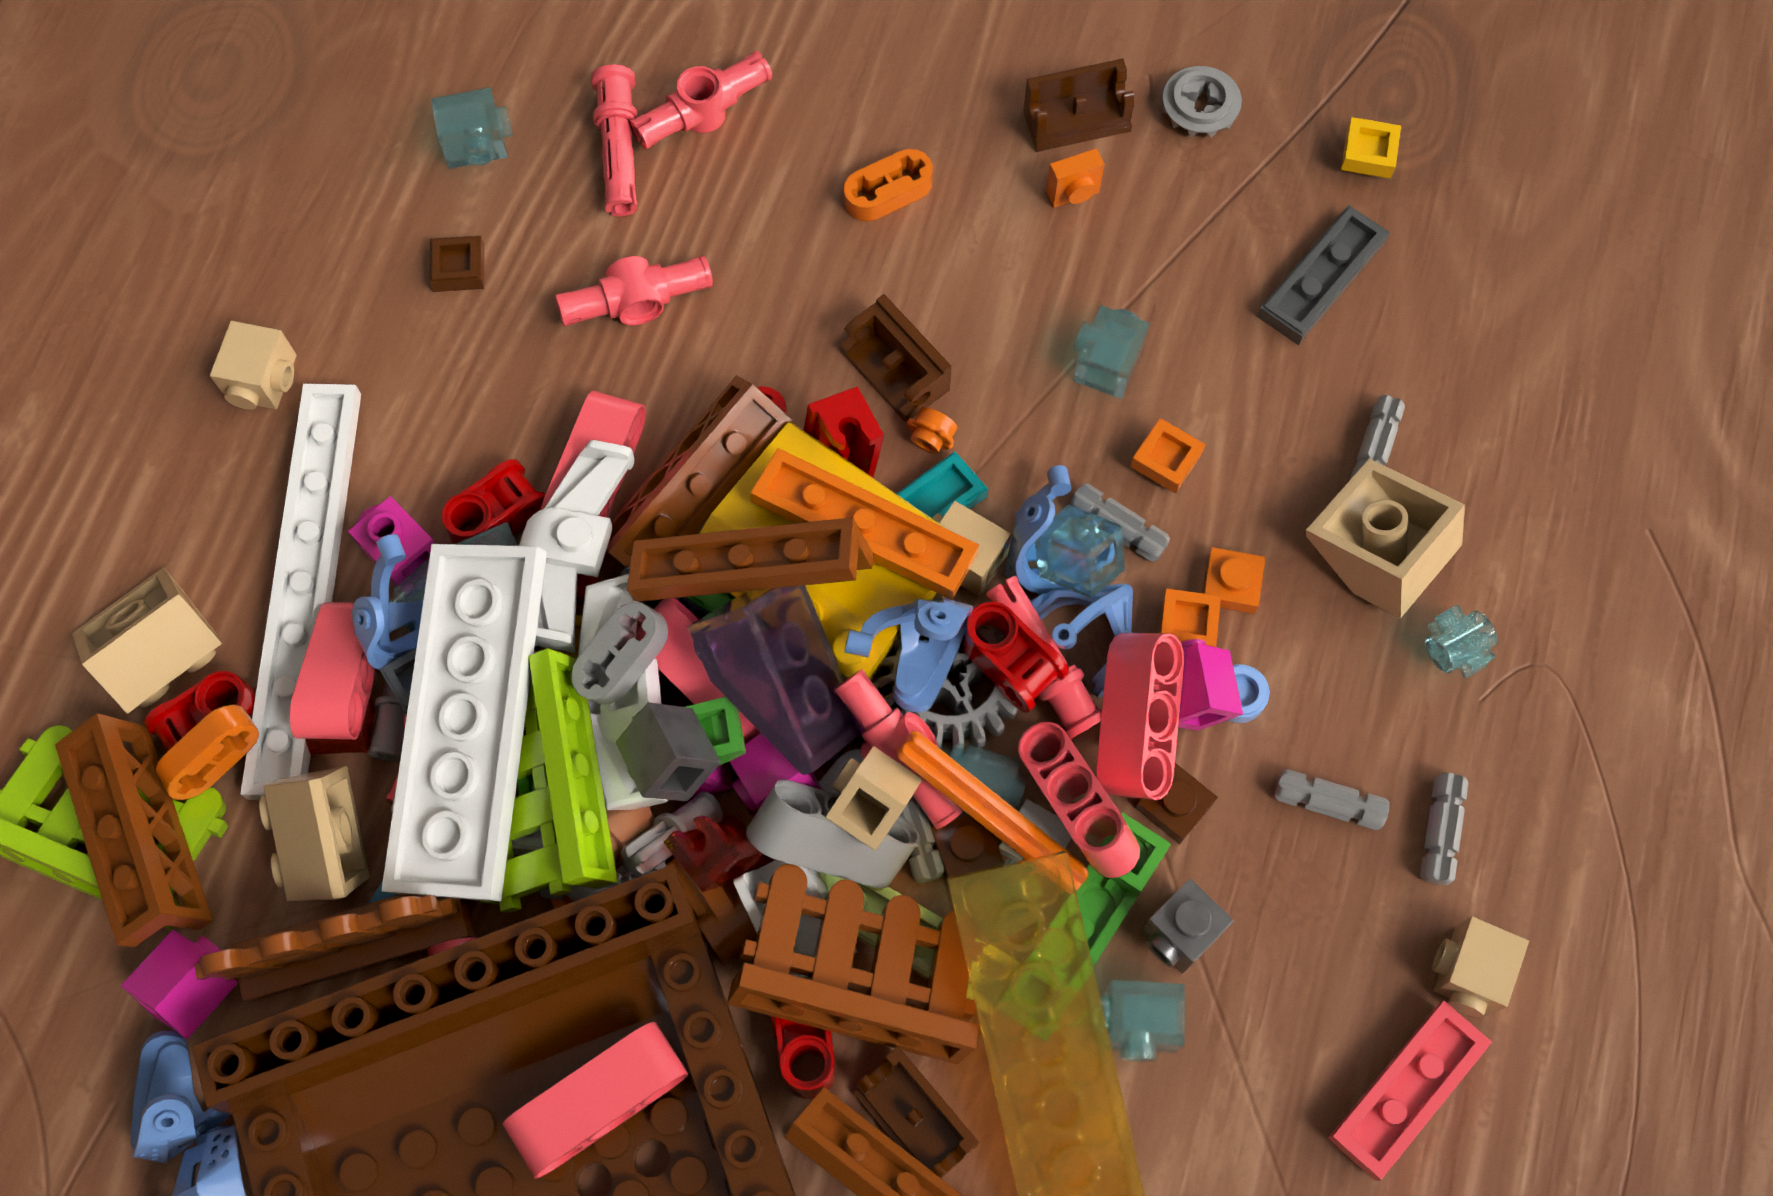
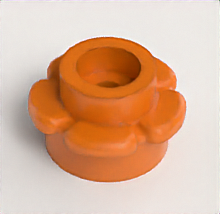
M921 407L915 419L909 418L907 421L908 428L914 431L910 439L919 448L932 454H938L941 448L949 450L954 446L953 436L958 426L945 414L929 407Z

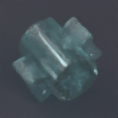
M1455 605L1434 617L1435 621L1428 625L1433 634L1425 639L1426 650L1434 664L1441 671L1450 673L1459 668L1463 677L1468 678L1487 667V663L1495 659V655L1490 649L1498 643L1497 633L1489 619L1480 611L1473 610L1464 615L1460 607Z

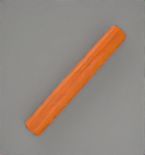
M912 731L901 742L896 752L903 763L1064 891L1074 893L1085 882L1089 872L1080 860L920 732Z

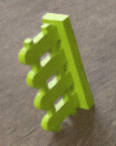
M549 648L529 655L531 678L525 716L526 735L522 739L517 779L533 775L535 791L518 796L514 800L501 902L480 900L483 903L500 905V912L511 913L520 910L521 897L547 888L550 889V895L561 896L572 892L571 885L601 889L618 883L588 699L577 693L571 678L573 666L577 658ZM541 830L543 848L514 858L512 840Z
M53 726L47 729L37 742L27 738L19 749L26 756L3 790H0V857L103 901L89 854L87 853L86 855L74 850L78 843L86 844L69 789L67 788L52 811L40 807L63 774L55 744L72 732L66 726ZM137 787L140 797L151 806L149 798ZM211 787L202 794L187 799L185 804L173 799L193 862L211 835L221 839L228 828L227 823L221 820L226 811V803L221 794ZM32 822L41 827L35 833L25 829L26 825ZM159 842L157 847L167 856L165 847ZM169 886L175 906H181L173 895L175 891ZM164 926V928L171 931L175 928L174 926Z

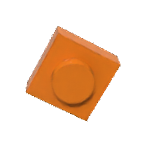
M1097 148L1050 163L1046 193L1053 208L1067 203L1079 204L1087 201L1094 194L1100 193L1105 164Z
M1160 418L1132 458L1130 467L1176 494L1203 454L1206 444Z
M1211 547L1208 554L1203 593L1221 596L1220 608L1255 614L1259 607L1266 557Z
M1166 588L1162 600L1159 633H1171L1180 642L1200 639L1204 640L1206 645L1216 647L1221 596Z

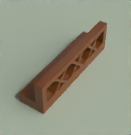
M736 375L612 519L613 529L606 549L608 553L624 566L630 567L634 541L694 534L778 433L792 419L756 386Z
M853 517L636 540L633 544L627 592L635 602L855 581L857 570L872 569L873 552Z
M96 713L57 742L55 746L116 945L136 947L165 925L201 930L211 923L213 919L173 799L168 795L156 774L155 769L159 762V757L152 736L144 725ZM122 741L131 743L135 758L124 748ZM137 787L149 798L151 806L140 797ZM153 836L165 847L167 856L155 845ZM169 886L181 896L184 907L175 906Z
M825 1087L793 1122L784 1137L857 1196H963Z

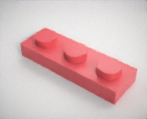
M1442 1001L1438 1003L1330 1134L1328 1139L1374 1181L1382 1180L1491 1045L1492 1041L1447 1002Z

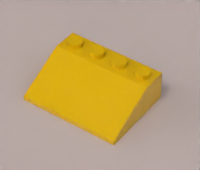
M788 422L711 513L699 534L795 524L751 502L750 493L777 448L931 522L942 525L792 422ZM873 562L872 569L857 570L855 581L731 592L730 594L849 678L857 671L863 669L871 682L874 683L876 679L883 676L881 675V665L884 658L894 656V646L898 640H901L900 624L888 627L875 636L868 658L844 652L849 630L861 632L864 622L875 613L887 608L910 604L916 599L932 600L937 592Z

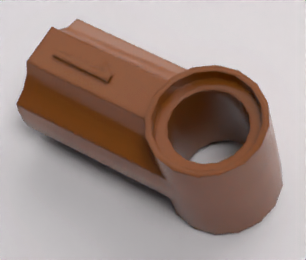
M709 839L693 843L677 853L675 858L666 866L675 865L691 907L698 917L696 920L699 928L721 964H724L741 953L746 939L756 942L757 932L734 886V879L730 874V870Z

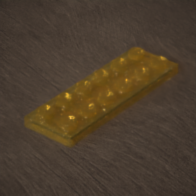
M1058 852L948 877V887L1017 1196H1145L1067 852Z

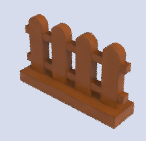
M793 864L779 866L771 876L769 884L762 882L757 884L753 901L764 904L756 942L745 940L740 959L751 961V964L744 962L733 978L727 1000L728 1005L892 1048L899 1046L903 1051L956 1065L976 1049L979 1025L963 1021V1018L970 1020L975 1016L977 1001L967 999L966 995L972 960L979 962L984 957L985 943L975 941L976 924L968 913L960 910L951 911L941 920L937 930L919 926L921 915L919 905L913 898L906 895L893 897L884 907L882 915L862 910L864 904L863 890L856 882L846 879L837 881L828 891L825 900L806 895L807 876L800 867ZM801 914L821 919L814 957L793 952ZM858 930L878 935L871 973L852 968ZM915 945L934 950L928 988L909 983ZM789 972H793V973H797V974H800V975L808 976V977H810V978H809V979H805V978L797 977V976H794V975H790ZM849 987L867 992V995L847 990V988ZM905 1003L924 1007V1010L906 1006Z
M399 894L231 944L232 949L200 957V963H196L194 966L197 979L204 980L212 977L233 980L238 978L242 1002H254L424 952L431 946L441 942L474 937L475 933L467 899L435 897V895Z

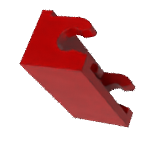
M858 386L808 404L804 431L874 478L884 434Z

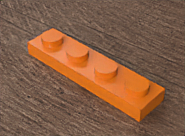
M777 448L750 493L752 503L793 523L853 517L873 552V562L953 600L978 554L979 544Z

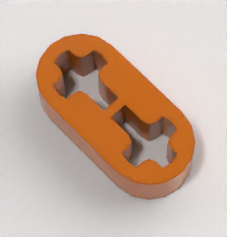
M905 149L855 171L844 183V205L846 211L851 217L859 221L869 222L922 199L932 188L933 164L931 159L924 152L917 149ZM909 170L912 175L919 173V179L912 180L908 175L902 177V171ZM865 190L868 195L875 194V199L868 201L865 196L858 197V192Z
M228 705L218 708L205 716L163 755L157 763L156 774L171 798L185 800L198 796L209 789L253 748L259 738V731L242 706Z

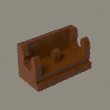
M1123 58L1027 79L1023 113L1036 152L1131 132L1134 92H1125L1127 68Z
M885 294L877 298L873 305L857 315L845 326L844 330L849 337L840 344L841 352L906 423L909 418H913L918 414L921 407L930 406L950 391L952 366Z
M899 1046L884 1058L883 1063L873 1073L865 1075L858 1082L857 1089L853 1092L855 1097L891 1140L941 1179L979 1144L975 1136Z

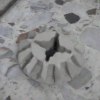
M1192 66L1178 71L1168 80L1162 95L1163 114H1167L1171 118L1173 128L1181 126L1187 129L1190 138L1196 133H1207L1212 138L1219 130L1225 129L1229 131L1234 120L1239 116L1242 105L1241 93L1235 81L1226 73L1208 66ZM1202 91L1207 92V106L1201 113L1196 112V109H1194L1195 102L1198 97H1201Z

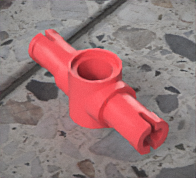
M756 50L746 56L745 59L723 71L719 68L713 70L705 66L689 68L680 75L677 81V91L666 96V103L629 121L632 132L638 142H641V146L647 150L658 143V141L680 130L684 132L692 130L698 133L714 131L722 125L725 120V110L736 104L737 98L754 87L760 86L772 79L770 66L765 58L762 59V54Z
M705 255L662 268L659 263L649 265L647 259L631 256L611 264L605 271V277L598 279V285L555 295V301L563 327L607 314L610 319L619 317L622 323L636 326L648 323L659 317L664 310V304L670 303V297L713 287V279Z
M863 669L857 671L837 686L834 691L864 729L861 733L862 738L865 740L861 746L863 760L874 746L922 778L899 759L896 751L901 742L912 731L920 732L938 747L934 734L924 720L912 712L903 715L898 707L892 710ZM922 778L913 797L938 830L957 818L963 811Z

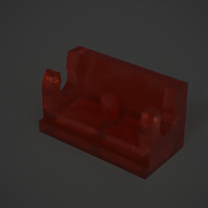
M747 807V809H748L750 815H753V816H755V814H756L757 811L759 810V808H757L756 810H754V811L752 812V811ZM733 815L726 817L723 822L716 823L707 816L695 817L693 821L697 829L681 832L680 830L673 831L663 842L703 893L733 883L735 878L759 869L775 860L764 855L751 844L746 836L745 825Z

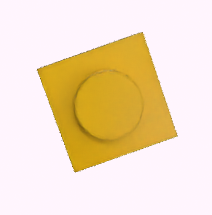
M1351 117L1346 132L1341 170L1391 179L1396 168L1401 126Z

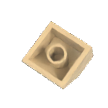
M1369 458L1306 529V537L1353 594L1401 619L1462 546L1465 504Z
M165 567L72 633L82 665L127 714L139 705L147 707L158 701L168 691V683L186 670L192 673L204 667L215 656L216 651L214 649L222 644L213 627Z
M347 766L282 778L263 786L265 796L260 797V816L265 829L273 831L277 850L271 857L272 874L276 885L279 888L284 887L287 901L334 900L343 898L370 878Z

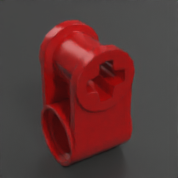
M510 459L496 465L486 476L461 493L451 497L445 503L442 510V522L452 544L501 545L524 530L527 521L541 510L546 494L544 492H537L525 478V468L518 460ZM471 520L482 521L472 531L460 530L465 523Z
M994 601L982 603L975 607L970 616H968L963 638L964 652L995 683L1003 696L1020 711L1030 712L1035 707L1034 699L1055 679L1061 681L1069 675V668L1061 655L1049 643L1039 638L1003 603ZM982 626H994L1002 632L1005 640L998 644L985 643L979 639L976 630Z
M216 671L207 675L202 681L174 699L158 705L145 717L144 725L150 734L158 735L168 752L205 716L223 707L225 701L236 693L239 694L235 705L242 706L252 719L256 689L234 673Z
M771 1016L774 1037L777 1038L780 1069L786 1086L793 1094L803 1099H814L824 1087L830 1090L836 1079L832 1032ZM806 1053H814L825 1061L822 1075L810 1082L801 1081L792 1074V1066L795 1060Z

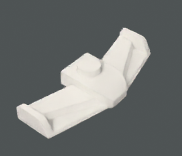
M590 440L574 461L545 508L535 513L526 523L519 546H537L547 552L535 646L575 654L577 573L594 577L599 575L613 528L610 518L598 515L627 469L631 470L635 461L633 450L627 446Z
M629 574L586 586L578 657L618 608L624 604L635 602L627 592ZM637 621L630 628L634 632L635 637ZM654 659L628 693L618 702L604 705L588 700L607 810H634L668 802L667 799L645 798L641 796L634 780L628 773L627 766L615 743L647 702L662 704L657 659ZM600 666L594 675L599 680L598 685L604 687L608 683L609 678L605 674L606 668Z

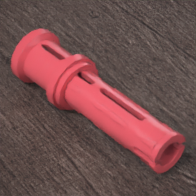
M616 64L604 65L594 70L591 75L592 88L597 91V107L593 112V121L602 135L605 211L607 213L611 212L613 216L622 217L632 215L638 209L635 193L632 128L629 122L638 117L637 109L632 105L631 90L636 85L635 74L630 68Z
M1017 576L1005 580L1004 585L1000 583L986 593L988 599L1003 603L1009 607L1039 638L1049 643L1066 662L1069 668V675L1061 681L1055 679L1039 694V697L1042 701H1049L1069 738L1072 739L1101 722L1102 709H1098L1081 681L1084 673L1080 668L1077 669L1075 665H1068L1019 584Z

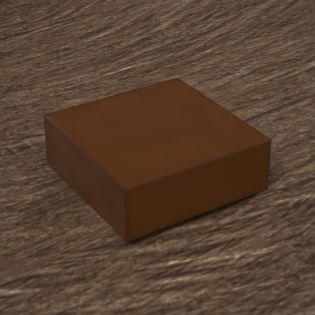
M481 235L430 239L429 283L433 292L484 289V242Z

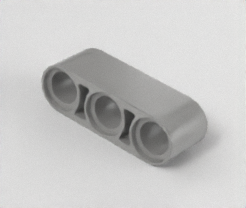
M785 779L776 782L746 828V836L750 843L768 857L875 888H886L890 885L920 841L916 828L900 815L877 850L874 851L826 818V815L840 795Z

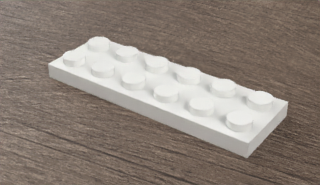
M431 545L381 892L501 902L531 678L529 655L534 654L547 555L546 551L537 546Z

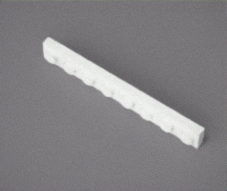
M303 384L252 721L259 731V738L253 748L246 754L240 793L247 800H260L261 796H265L263 786L282 778L307 774L309 771L313 739H298L293 736L290 727V704L319 609L324 602H332L361 401V393L356 385Z

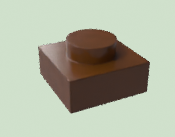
M1175 763L1173 782L1168 794L1158 800L1141 799L1136 809L1180 845L1213 806L1218 797Z
M970 815L954 819L938 830L934 826L931 827L935 839V847L939 851L949 886L1003 868L1004 861L994 834Z

